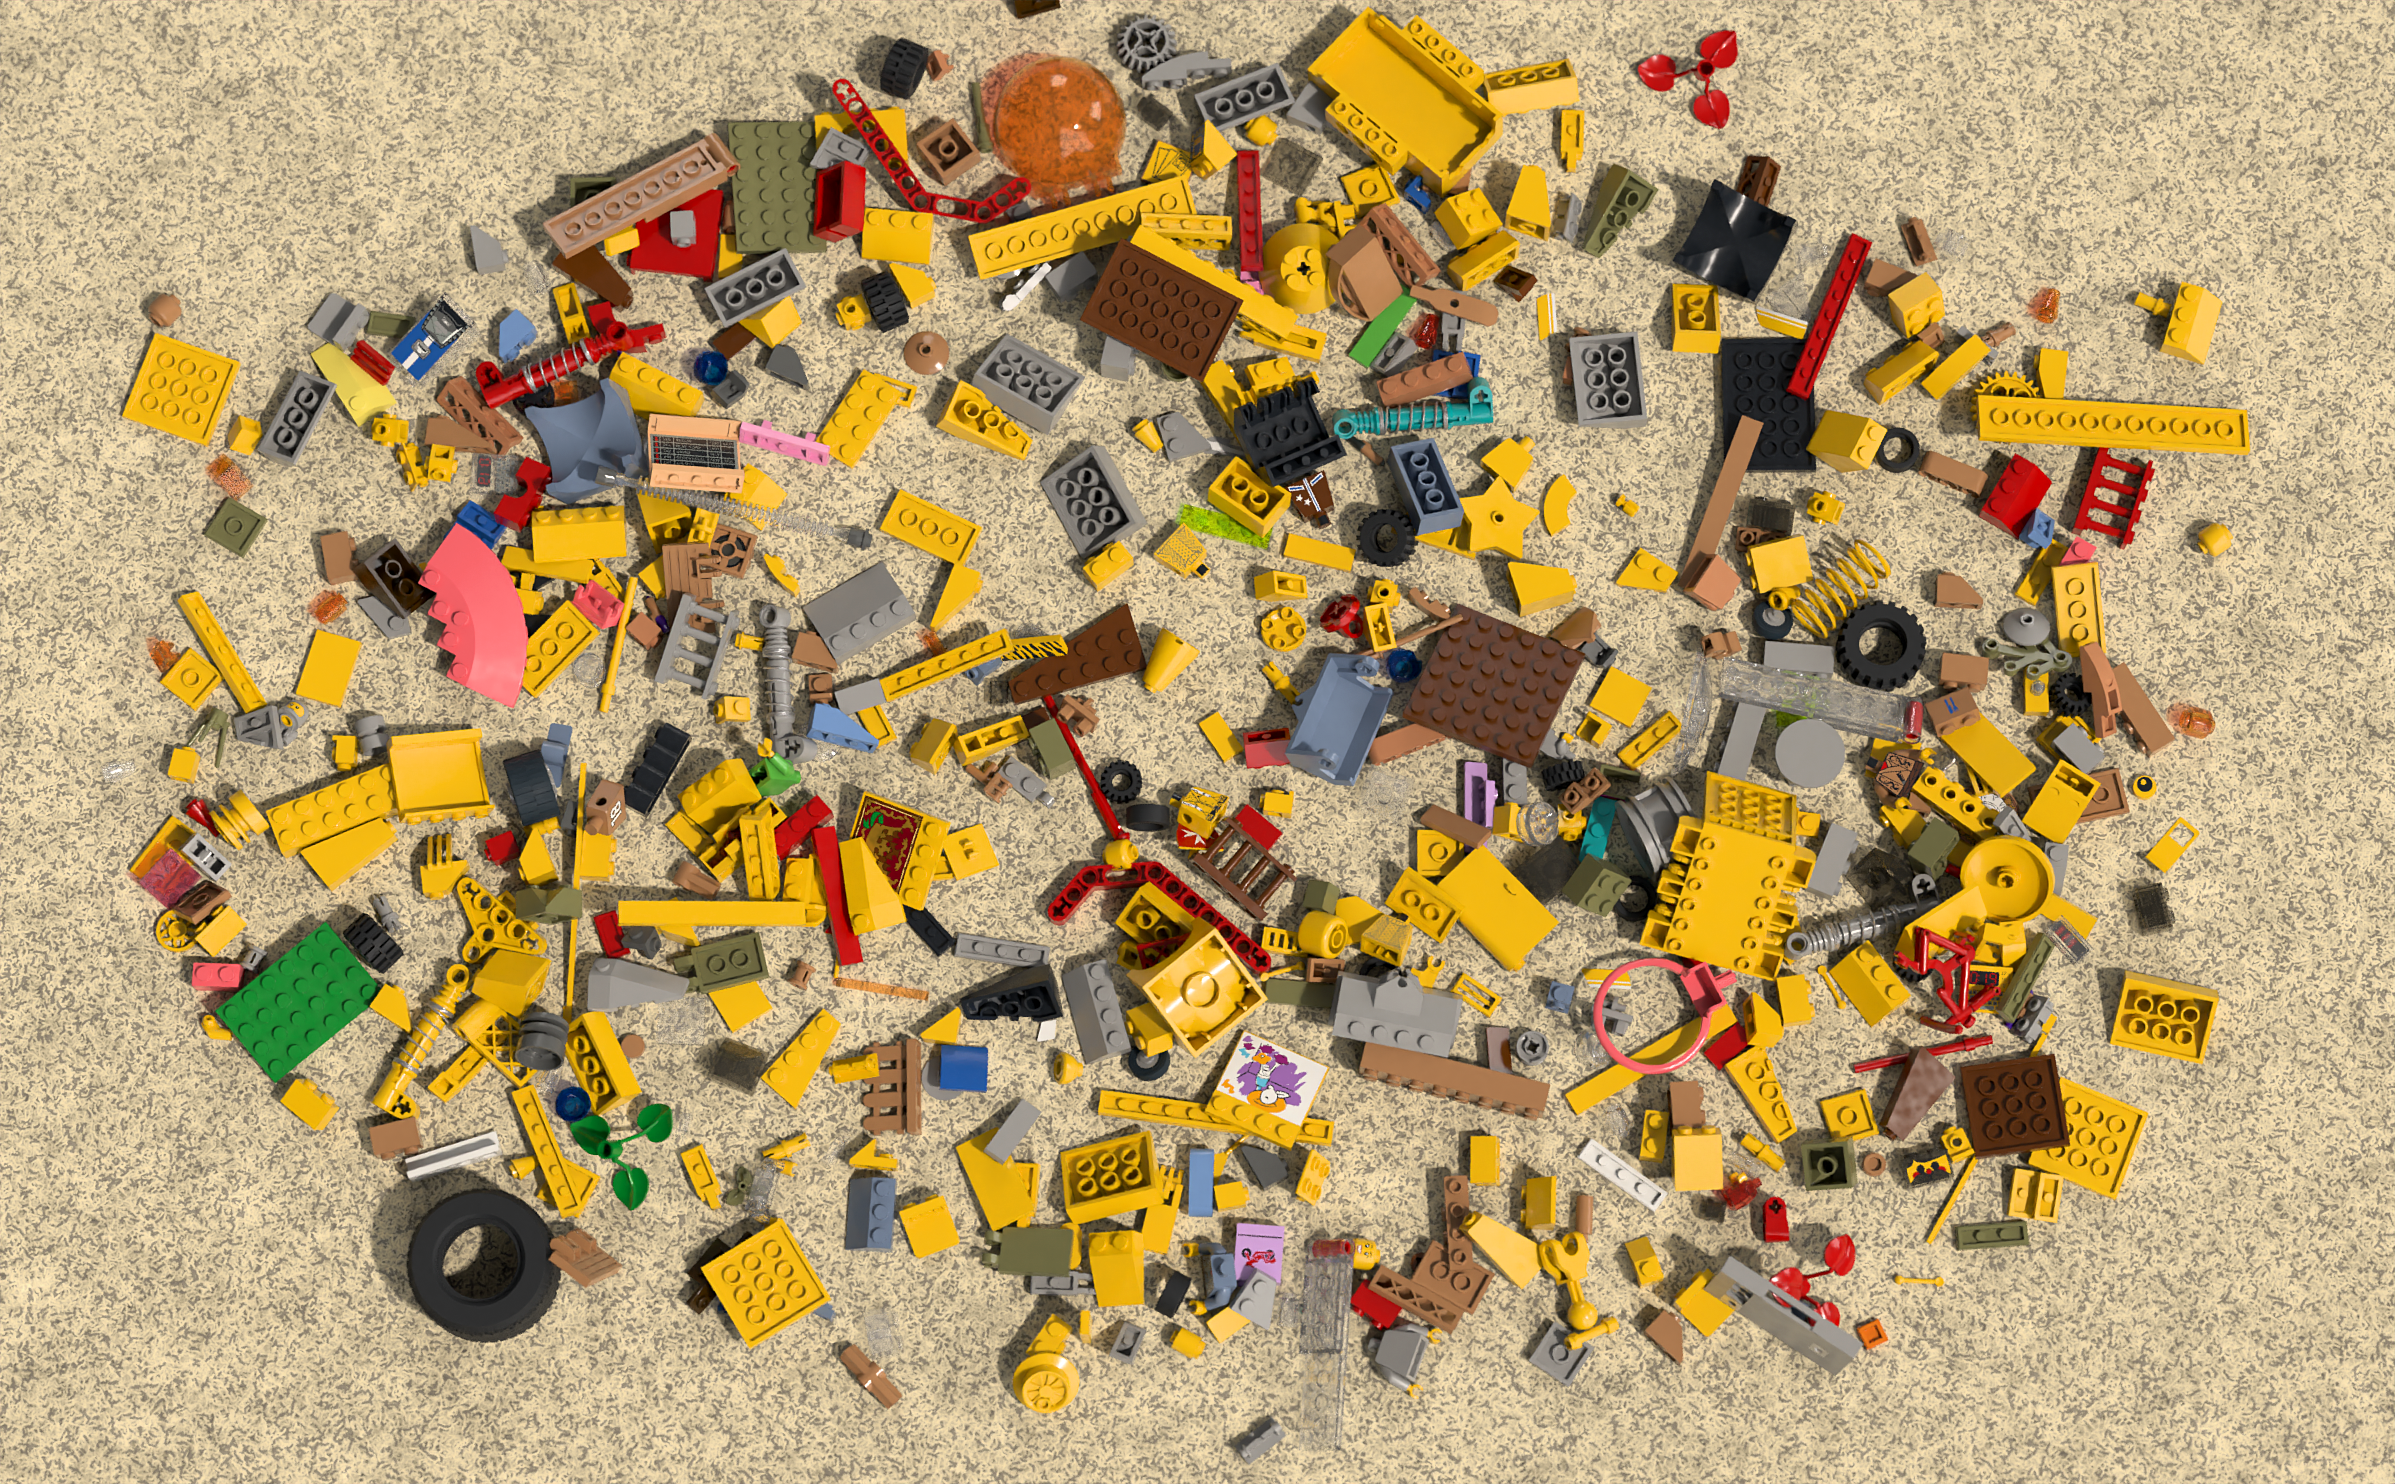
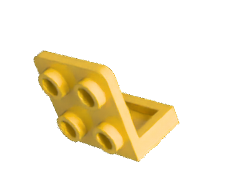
M938 1194L925 1198L924 1203L916 1205V1202L907 1204L899 1212L916 1258L921 1259L959 1244L960 1239L944 1196L939 1197Z
M1708 1268L1704 1272L1699 1270L1691 1278L1693 1284L1688 1289L1683 1287L1674 1296L1677 1300L1673 1304L1705 1337L1711 1336L1735 1311L1703 1290L1714 1277V1274Z

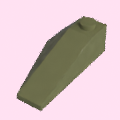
M1613 163L1602 182L1582 248L1593 256L1600 258L1618 240L1617 234L1624 227L1627 229L1633 224L1631 219L1638 212L1643 214L1648 209L1659 189L1631 170Z

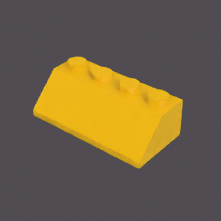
M1569 58L1484 74L1482 85L1485 99L1503 114V117L1512 113L1524 114L1534 109L1546 110L1556 105L1568 106L1579 101L1577 76Z
M624 352L621 353L609 379L627 390L633 413L648 421L650 414L695 417L705 400L702 391Z
M624 505L532 512L534 562L543 563L627 556V523Z
M1974 882L1907 925L1901 934L1895 950L1900 951L1911 961H1914V929L1916 927L1930 929L1953 942L1957 940L1953 936L1955 931L1976 933L1978 927L1984 924L1988 915L1978 885ZM1929 941L1928 959H1933L1936 955L1942 956L1948 950Z
M593 1011L582 1014L569 1024L565 1054L594 1115L600 1116L631 1101L642 1092L604 1012Z

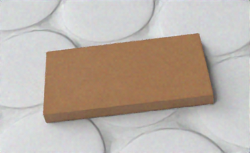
M2119 768L2088 774V776L2101 784L2075 825L2130 813ZM2045 783L2027 788L2031 805Z

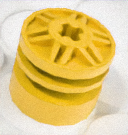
M241 789L228 798L233 807L232 809L228 810L224 805H218L224 815L219 817L214 810L209 812L216 829L238 851L243 848L237 840L240 836L247 843L251 842L247 834L249 829L259 836L270 827Z

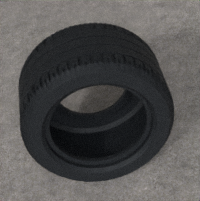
M474 1188L470 1191L463 1190L461 1193H454L451 1197L448 1196L442 1202L440 1201L435 1204V1207L431 1208L427 1212L428 1214L423 1216L421 1222L415 1228L416 1231L413 1232L412 1241H410L409 1250L407 1251L408 1260L406 1261V1268L408 1269L409 1285L412 1288L411 1291L424 1312L452 1335L477 1343L479 1341L480 1343H488L489 1341L494 1343L498 1342V1340L512 1339L517 1337L518 1334H523L527 1329L532 1328L535 1323L537 1324L541 1317L547 1313V1309L551 1307L552 1300H555L562 1274L560 1272L562 1270L548 1260L554 1250L550 1249L549 1243L555 1236L540 1215L521 1198L492 1188L490 1190L489 1188H480V1190L479 1188ZM490 1224L505 1231L513 1240L518 1253L517 1271L511 1283L499 1294L484 1299L465 1297L456 1292L445 1278L443 1263L446 1253L452 1243L465 1231L476 1226Z

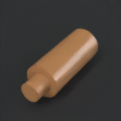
M1579 1195L1576 1196L1575 1231L1582 1233L1586 1243H1588V1235H1592L1594 1197Z

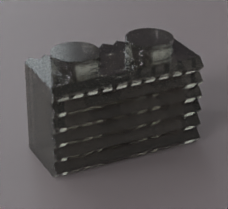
M1754 497V499L1749 500L1745 528H1758L1763 532L1785 533L1786 536H1791L1796 505H1791V502L1787 500L1772 502L1768 501L1765 497Z
M2162 882L2136 887L2132 890L2131 893L2142 935L2148 936L2170 931L2173 928L2172 924H2175V916L2173 910L2168 909L2169 893L2167 888H2163Z

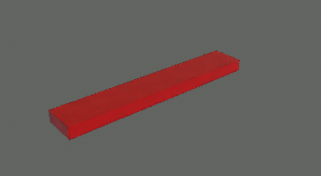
M1259 150L1236 151L1241 272L1263 271Z
M835 825L812 829L810 831L839 967L862 963L863 957L858 935L854 934L848 911L841 853Z

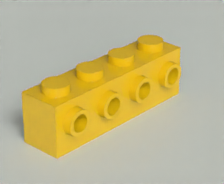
M1928 766L1910 792H1913L1927 806L1976 841L1980 842L1995 836L1998 831L1992 823L1999 812L1993 808L1988 809L1976 795L1972 794L1970 796L1963 791L1964 787L1958 782H1951L1946 779L1945 774L1940 769Z

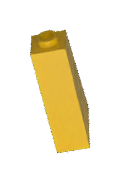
M380 817L305 848L300 853L328 888L333 891L396 842L398 839L394 834L397 830L390 821L385 823Z
M1477 1211L1468 1214L1463 1219V1224L1459 1227L1461 1231L1513 1285L1523 1289L1543 1267L1539 1253L1540 1245Z

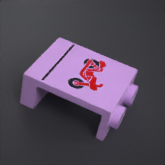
M1237 1223L1234 1265L1238 1287H1242L1255 1268L1275 1278L1276 1286H1281L1284 1226Z

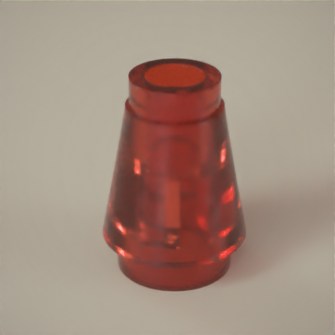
M1434 314L1426 315V318L1414 335V342L1417 346L1423 349H1430L1432 345H1435L1439 324L1438 316Z

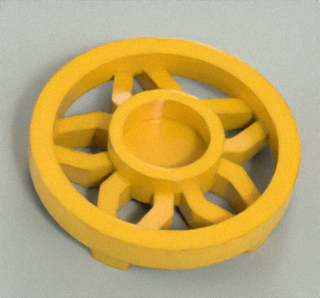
M170 910L157 923V939L168 951L175 953L188 951L197 943L192 936H187L188 932L195 934L193 928H187L191 925V922L188 921L184 924V919L181 917L177 921L172 916L175 912ZM169 917V918L172 919L174 922L171 923V924H169L167 918ZM165 921V924L168 927V929H165L161 933V927L163 922ZM169 933V938H162L164 935ZM184 938H186L187 940H192L187 946H185ZM173 939L174 948L169 947L164 942H169ZM177 940H181L180 948L177 946Z

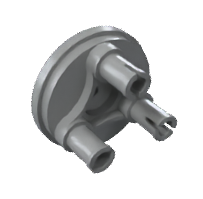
M1804 719L1792 723L1780 734L1775 746V761L1780 773L1784 776L1785 783L1787 784L1788 782L1789 786L1819 788L1833 781L1840 773L1845 761V747L1838 732L1829 724L1820 720Z

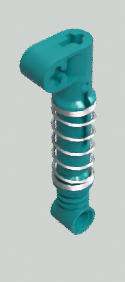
M1475 377L1468 383V402L1451 404L1449 401H1444L1440 405H1438V402L1430 406H1426L1423 403V406L1414 407L1411 404V407L1402 408L1399 405L1398 408L1389 409V406H1387L1386 412L1380 406L1369 410L1368 414L1366 411H1363V414L1357 411L1356 415L1355 412L1341 409L1332 416V424L1335 434H1338L1341 439L1351 438L1358 431L1359 434H1362V431L1368 434V431H1370V433H1374L1376 436H1384L1387 428H1390V432L1397 434L1398 431L1409 433L1411 430H1418L1421 433L1423 429L1434 431L1435 428H1442L1447 431L1451 430L1454 426L1493 423V395L1489 382L1483 377ZM1479 390H1481L1483 401H1479L1477 394L1479 393ZM1344 421L1349 422L1347 426H1339Z

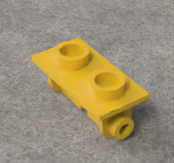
M402 442L396 452V459L404 470L403 478L405 484L409 485L411 492H413L417 485H420L421 488L429 485L426 469H424V465L417 467L415 465L423 461L418 446H415L413 442L407 445Z
M877 1053L833 1061L832 1066H829V1074L831 1076L834 1075L835 1084L878 1077Z

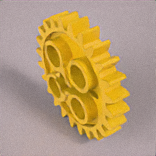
M2005 371L2003 377L1996 372L1994 380L1987 376L1986 383L1980 382V389H1975L1973 393L1975 396H1994L1993 392L2000 391L2005 397H2008L2009 390L2012 389V397L2044 398L2043 395H2036L2040 389L2039 387L2032 389L2033 380L2026 383L2024 382L2026 375L2018 379L2017 372H2014L2013 376L2009 377L2007 371ZM1972 397L1971 403L1975 405L1971 406L1970 412L1976 413L1972 416V421H1977V397Z

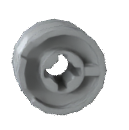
M1537 1031L1525 1032L1519 1037L1516 1045L1518 1059L1523 1064L1529 1066H1536L1546 1059L1549 1050L1548 1040ZM1529 1045L1536 1046L1535 1053L1528 1050Z

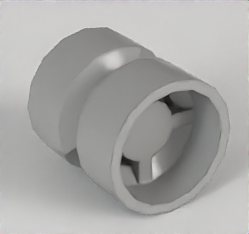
M369 716L355 722L357 736L362 738L359 744L363 756H374L387 752L386 742L389 740V736L384 733L387 728L383 716Z

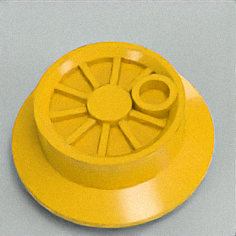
M1048 1352L1037 1353L1024 1359L1017 1366L1012 1380L1013 1390L1018 1400L1026 1407L1040 1413H1052L1065 1407L1074 1399L1079 1388V1376L1074 1365L1065 1357Z

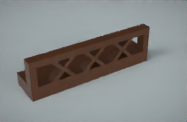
M1748 156L1736 191L1768 207L1781 165L1769 156ZM1759 163L1758 169L1751 173L1753 164ZM1752 182L1751 189L1744 193L1745 187Z

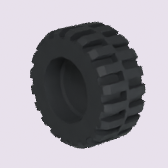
M1876 600L1872 605L1869 602L1862 604L1860 609L1855 608L1850 616L1846 617L1839 631L1835 648L1837 650V662L1841 663L1840 669L1842 673H1847L1850 676L1848 680L1853 684L1858 682L1863 690L1869 687L1873 688V692L1880 693L1881 689H1885L1886 692L1893 691L1895 687L1900 689L1906 685L1907 681H1911L1915 677L1925 657L1927 642L1926 637L1923 636L1924 628L1922 624H1917L1918 618L1914 613L1912 615L1907 613L1908 608L1903 605L1901 608L1895 607L1896 602L1889 601L1888 604H1883L1882 600ZM1872 628H1885L1895 633L1902 643L1900 658L1890 665H1877L1867 660L1859 648L1860 638L1864 632Z

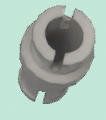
M381 896V901L377 898L372 904L381 917L380 922L382 925L386 926L389 933H393V928L397 931L402 925L398 921L399 916L397 912H393L386 896Z

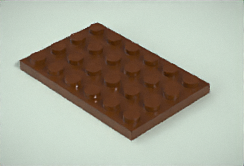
M1121 238L1080 321L1203 382L1244 300Z

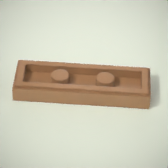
M1435 804L1420 818L1421 824L1475 849H1479L1491 836L1490 829Z

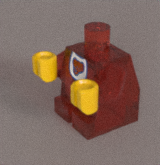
M1734 1172L1729 1175L1733 1185L1731 1187H1723L1719 1191L1729 1208L1733 1211H1738L1754 1199L1758 1194L1756 1188L1760 1187L1762 1182L1758 1177L1750 1180L1747 1179L1745 1173L1738 1174Z

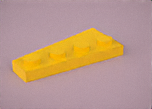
M823 1009L762 1075L761 1079L794 1109L799 1105L804 1092H806L824 1055L839 1031L841 1023Z
M1756 1045L1724 1066L1776 1145L1798 1131L1788 1104L1783 1098L1782 1088L1775 1077L1772 1062L1766 1053V1047Z

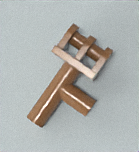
M991 762L986 770L982 772L974 765L969 764L965 771L986 786L983 789L986 796L999 804L1001 802L999 799L1002 796H1006L1007 789L1013 787L998 772L991 778L999 766Z

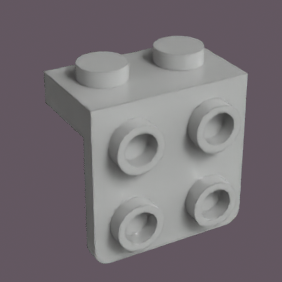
M331 293L309 323L308 329L345 352L355 341L360 329L367 324L370 315L363 305L358 303L355 306L336 293Z

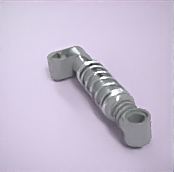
M767 604L761 609L759 620L764 626V630H766L764 632L766 642L762 648V657L769 659L766 662V667L763 669L767 670V679L764 682H767L768 691L764 693L768 694V703L765 706H769L766 722L770 725L771 750L773 752L777 751L784 759L790 760L793 765L809 762L817 754V744L812 739L793 736L792 724L795 722V713H793L795 708L791 706L794 696L791 694L790 689L794 685L790 682L793 672L789 669V665L792 663V659L789 656L792 655V651L788 641H786L788 637L787 630H785L791 622V615L785 608Z
M1926 874L1917 875L1908 885L1907 889L1911 903L1901 906L1896 904L1888 905L1886 910L1881 907L1879 912L1872 913L1870 910L1868 915L1860 916V914H1857V918L1849 920L1846 917L1843 922L1837 923L1835 920L1833 924L1826 922L1817 930H1812V932H1796L1791 934L1783 945L1785 956L1791 960H1799L1803 956L1817 953V951H1838L1840 942L1848 948L1854 942L1862 944L1864 939L1873 941L1875 936L1885 938L1887 933L1899 934L1903 932L1907 925L1942 904L1934 880ZM1920 885V887H1925L1926 889L1923 891L1918 889L1917 886ZM1922 893L1923 896H1931L1930 898H1926L1923 900L1918 899L1922 895ZM1791 942H1798L1802 950H1794Z

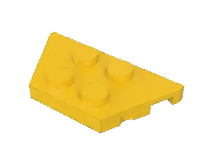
M1463 517L1460 527L1415 536V540L1420 543L1471 560H1475L1476 553H1467L1469 532ZM1392 526L1391 533L1397 535L1395 528Z

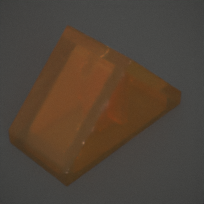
M224 453L206 468L236 501L253 487L242 471Z

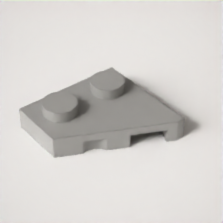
M830 128L810 166L812 168L826 169L845 160L863 166L871 152V147Z

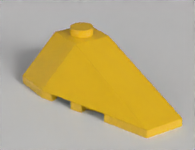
M960 380L946 402L936 427L955 437L1024 461L1033 440L1013 421L1010 422L1001 413L1002 410L997 405L994 406L985 398L986 395L981 390Z
M858 837L840 842L848 911L854 934L859 935L906 922L901 898L892 889L888 882L889 879L880 870L874 855L863 838Z

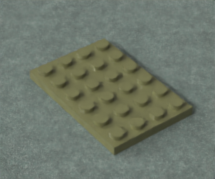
M728 122V149L741 165L737 174L731 176L736 254H774L784 248L787 249L788 253L826 252L827 241L813 236L816 174L819 172L818 168L810 166L817 152L815 122Z

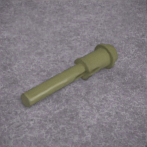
M975 82L971 84L978 124L975 126L978 138L977 149L983 154L993 151L994 142L991 141L990 125L986 123L980 83Z

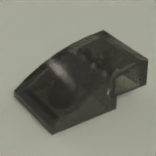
M1558 836L1511 873L1546 907L1564 894L1562 891L1563 887L1581 862L1564 839Z

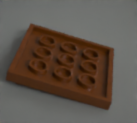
M2055 1054L1961 1067L1976 1160L2070 1146Z

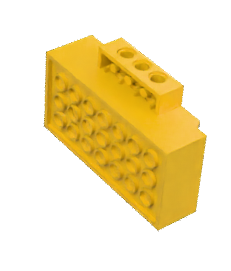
M1368 6L1307 69L1308 82L1312 81L1334 100L1325 109L1326 120L1392 176L1404 166L1416 177L1420 175L1422 182L1441 198L1457 184L1503 135V114L1475 92L1484 82V70L1418 15L1400 30L1385 16L1377 14Z

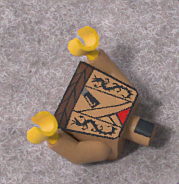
M1927 747L1923 750H1895L1888 752L1883 762L1870 756L1865 769L1877 774L1872 785L1882 804L1898 809L1902 815L1906 814L1903 807L1905 805L1912 807L1907 797L1924 765L1922 761L1924 760L1929 765L1934 764V761L1928 758L1931 754H1937L1932 748Z

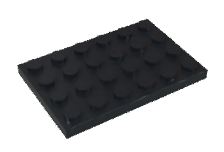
M1807 338L1721 339L1724 462L1743 415L1764 423L1745 473L1816 472V456L1806 450L1815 432L1814 385L1807 400L1786 391Z

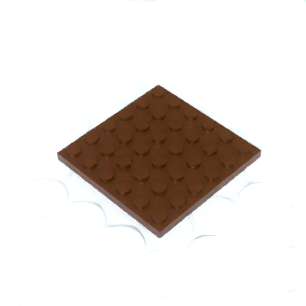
M1457 604L1451 617L1461 614L1463 620L1445 628L1403 711L1402 718L1531 769L1585 659V653Z

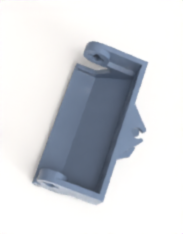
M1328 654L1315 685L1295 698L1297 703L1301 701L1303 703L1300 706L1292 705L1299 722L1285 751V755L1293 767L1302 768L1333 785L1354 786L1394 694L1391 688L1374 687L1360 677L1376 676L1380 667L1376 659L1366 655Z

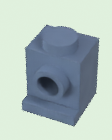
M1552 981L1545 1008L1568 1014L1575 987Z

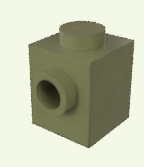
M1309 880L1303 897V907L1310 911L1317 910L1334 915L1340 889L1330 882Z

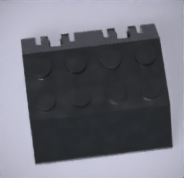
M1312 377L1296 382L1293 390L1291 387L1286 386L1283 389L1258 398L1256 406L1254 403L1248 402L1234 409V431L1251 470L1271 488L1347 455L1339 435L1337 434L1333 437L1328 435L1312 398V395L1320 392Z

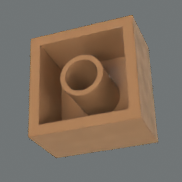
M954 118L917 143L919 155L944 187L981 161L980 152Z
M1698 1080L1670 1082L1667 1088L1670 1136H1672V1129H1678L1680 1126H1690L1692 1129L1702 1128L1706 1124L1705 1110L1700 1109V1105L1704 1101L1703 1087H1699Z

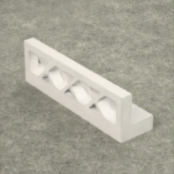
M494 1131L405 1159L408 1168L407 1175L413 1183L503 1155L497 1132Z

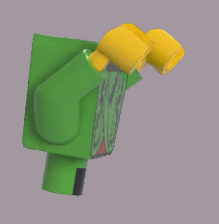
M768 738L764 739L763 744L758 743L757 751L760 756H768L769 758H764L748 771L762 797L782 794L793 784H799L801 781V774L798 770H794L792 762L784 759L777 751L773 752L771 750L772 741Z

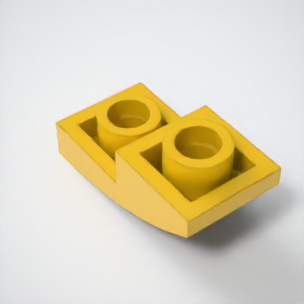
M765 554V563L774 579L783 589L796 598L801 591L798 580L789 574L784 576L787 570L784 565L785 562L776 555L771 557Z

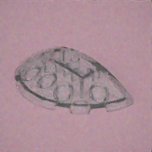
M1699 646L1696 650L1684 715L1670 774L1673 780L1688 767L1696 756L1707 734L1713 706L1712 679L1707 658L1702 647Z

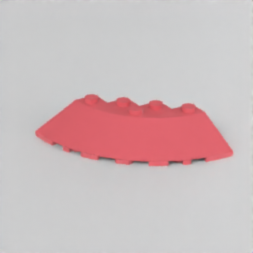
M456 523L428 562L418 582L420 585L437 593L428 615L447 624L437 643V646L456 655L446 676L478 693L514 708L521 692L524 669L527 666L528 660L526 658L528 630L525 625L522 601L518 596L510 573L502 565L493 550L489 549L473 532Z

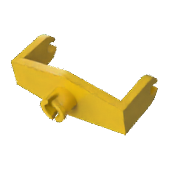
M1984 923L1978 927L1976 933L1965 932L1975 938L1973 943L1966 941L1965 944L1974 947L1976 952L1975 961L1994 964L1999 958H1993L1992 954L1996 953L1999 955L2000 951L1994 946L1986 945V942L2009 946L2013 944L2014 940H2009L2008 935L2015 937L2016 934L2010 928Z

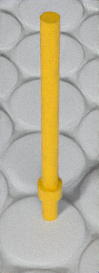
M629 577L623 602L624 607L619 619L605 684L602 683L600 692L603 693L599 707L600 712L608 713L611 696H614L616 686H614L638 582V578Z

